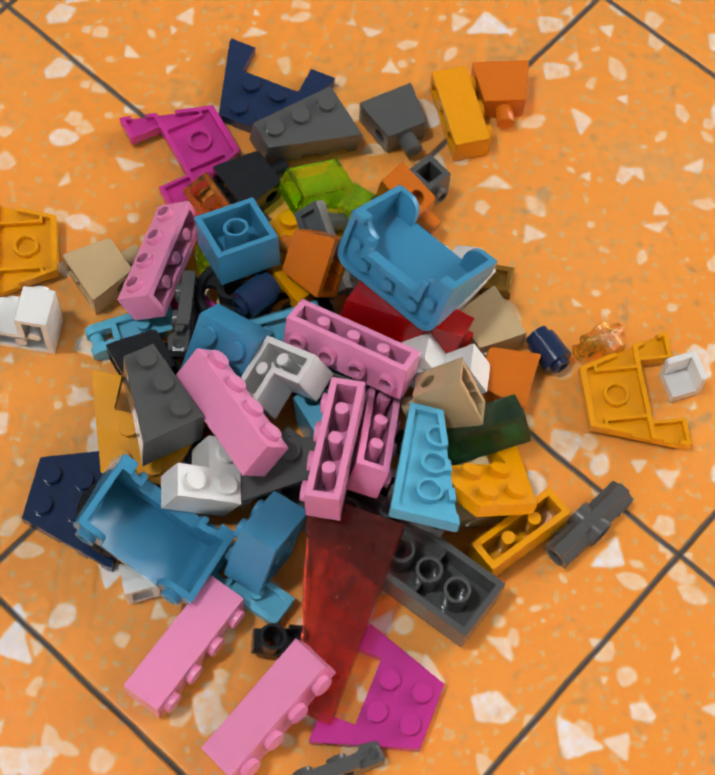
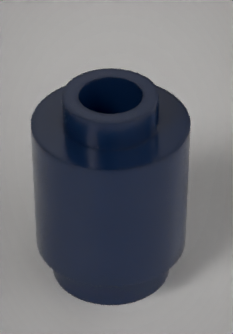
M269 273L256 274L232 293L234 298L232 305L239 315L254 318L277 300V295L281 293L280 286Z
M541 326L527 337L528 350L532 353L541 354L539 364L546 373L554 372L557 374L568 367L570 364L568 359L572 353L554 330Z

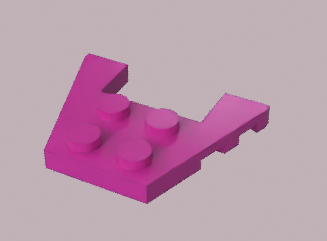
M213 105L175 110V114L158 116L157 113L146 114L145 118L131 119V116L120 118V125L132 145L161 134L184 172L185 176L159 187L160 195L165 204L190 201L214 180L213 166L240 157L239 147Z
M359 617L348 643V648L379 660L380 663L356 724L321 711L310 736L309 744L315 746L339 745L340 747L353 748V746L359 747L360 744L377 741L381 750L419 752L442 693L444 683L367 620Z

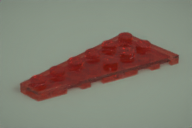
M346 503L343 504L340 521L308 516V521H306L307 544L306 557L304 559L303 629L301 631V642L307 644L336 671V674L331 678L332 683L327 691L320 696H316L307 706L308 711L306 715L329 725H332L406 527L401 523Z

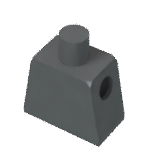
M411 83L360 103L359 121L384 151L391 152L402 147L407 157H413L421 152L422 146L418 140L424 137L426 123Z

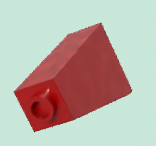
M361 281L346 299L340 315L401 343L430 332L445 353L468 346L474 335L469 330L475 318L458 309H455L433 330L423 331Z

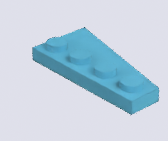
M410 402L388 517L457 533L460 521L459 514H456L455 508L456 493L455 488L452 487L451 460L448 459V438L444 411L442 409Z

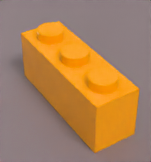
M466 65L433 71L431 73L430 92L453 162L487 155L489 144L493 142V131L490 124L486 125L483 102L476 97L477 87L475 78L469 76Z
M549 486L535 497L537 505L533 514L508 516L472 542L467 556L494 576H498L563 528L571 511Z

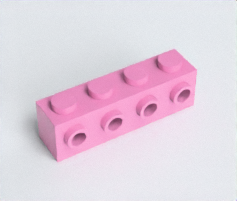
M189 201L158 206L117 299L134 320L163 317L167 313L176 291V284L180 282L183 270H185L197 241L194 217L199 216V214Z
M304 299L297 304L286 319L283 342L316 355L329 368L358 381L365 382V384L399 400L414 381L420 351Z
M197 348L178 371L176 377L204 415V421L241 474L244 476L265 477L289 447L281 438L280 430L271 424L263 413L262 405L253 399L247 391L244 380L231 369L228 364V358L218 350Z
M331 377L328 393H323L320 413H323L321 422L317 421L315 424L313 441L316 442L314 451H309L306 470L310 472L308 481H302L299 500L305 502V515L340 521L365 406V382Z
M366 384L365 406L347 490L377 499L382 487H388L393 476L394 468L390 467L397 450V444L394 443V439H396L401 425V420H398V416L402 411L401 399L399 400Z
M210 575L193 602L185 606L123 685L126 694L158 718H161L165 711L168 713L172 712L182 697L179 694L187 683L192 685L203 671L201 664L208 655L213 657L220 650L225 641L222 637L228 629L232 628L234 630L245 616L243 611L245 609L244 598Z
M295 639L201 749L227 775H254L260 768L261 759L268 751L276 749L282 743L285 737L284 733L292 723L299 722L308 711L307 706L316 696H320L327 691L332 683L331 678L336 674V671L307 644Z

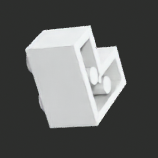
M23 286L20 297H0V346L55 354L64 322L56 292L45 286H35L34 288Z
M430 332L402 342V344L420 351L415 378L410 385L413 390L418 374L462 357L481 394L487 392L490 364L475 344L445 353Z
M267 335L241 378L246 383V389L252 398L262 405L263 413L276 419L292 391L317 402L333 373L316 355Z
M207 436L192 449V465L177 463L161 476V509L224 517L241 505L240 471L215 436Z

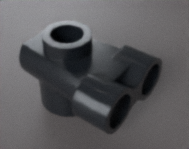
M268 623L262 628H253L251 654L278 659L295 639L305 643L306 626L289 624L288 628H283L277 623ZM265 641L272 642L273 646L268 645Z

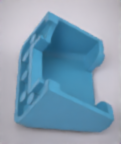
M398 185L352 211L338 246V258L345 269L417 328L423 331H430L439 326L492 274L498 261L479 248L469 250L462 259L416 223L420 213L419 203L411 192L402 185Z
M124 453L113 459L73 523V526L77 529L75 535L90 546L96 543L163 590L160 595L168 602L176 606L180 602L185 604L192 603L234 539V531L224 524L217 528L213 524L208 523L210 519L205 515L199 517L191 512L161 509V489L147 479L149 475L145 472L137 474L136 467L139 463Z

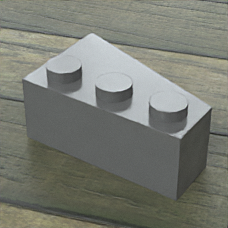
M329 86L254 122L249 140L256 151L260 152L268 163H271L281 157L288 161L302 159V156L319 154L322 156L329 155L333 151H356L362 134L332 87Z
M151 344L125 355L124 384L135 425L136 439L138 440L141 452L142 466L201 440L204 415L155 345Z

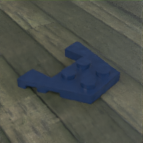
M231 38L219 116L225 124L251 133L254 122L329 86L333 89L335 78L311 69L298 92L246 72L255 56V47Z
M99 451L40 457L23 512V522L58 543L61 542L74 549L86 559L89 558L95 561L107 571L113 572L116 559L102 556L101 553L98 554L92 550V547H89L75 535L77 529L73 526L81 496L102 477Z

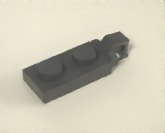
M183 270L182 283L176 284L175 295L176 302H179L178 310H173L172 327L175 331L168 336L170 357H185L195 329L197 311L195 309V300L193 299L195 286H197L198 281L194 271Z
M373 741L360 744L354 754L346 756L344 753L337 754L329 758L325 765L314 769L312 766L303 767L292 775H360L363 772L384 765L385 758L379 743Z

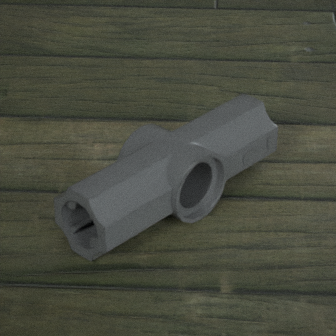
M612 481L590 503L585 502L569 518L567 525L545 546L544 550L549 558L557 566L565 569L589 545H595L610 529L611 523L632 504L634 499L631 497L629 490L621 483Z

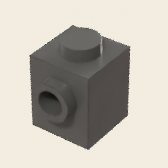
M431 154L410 168L414 175L435 196L436 200L434 203L436 205L447 197L451 173Z

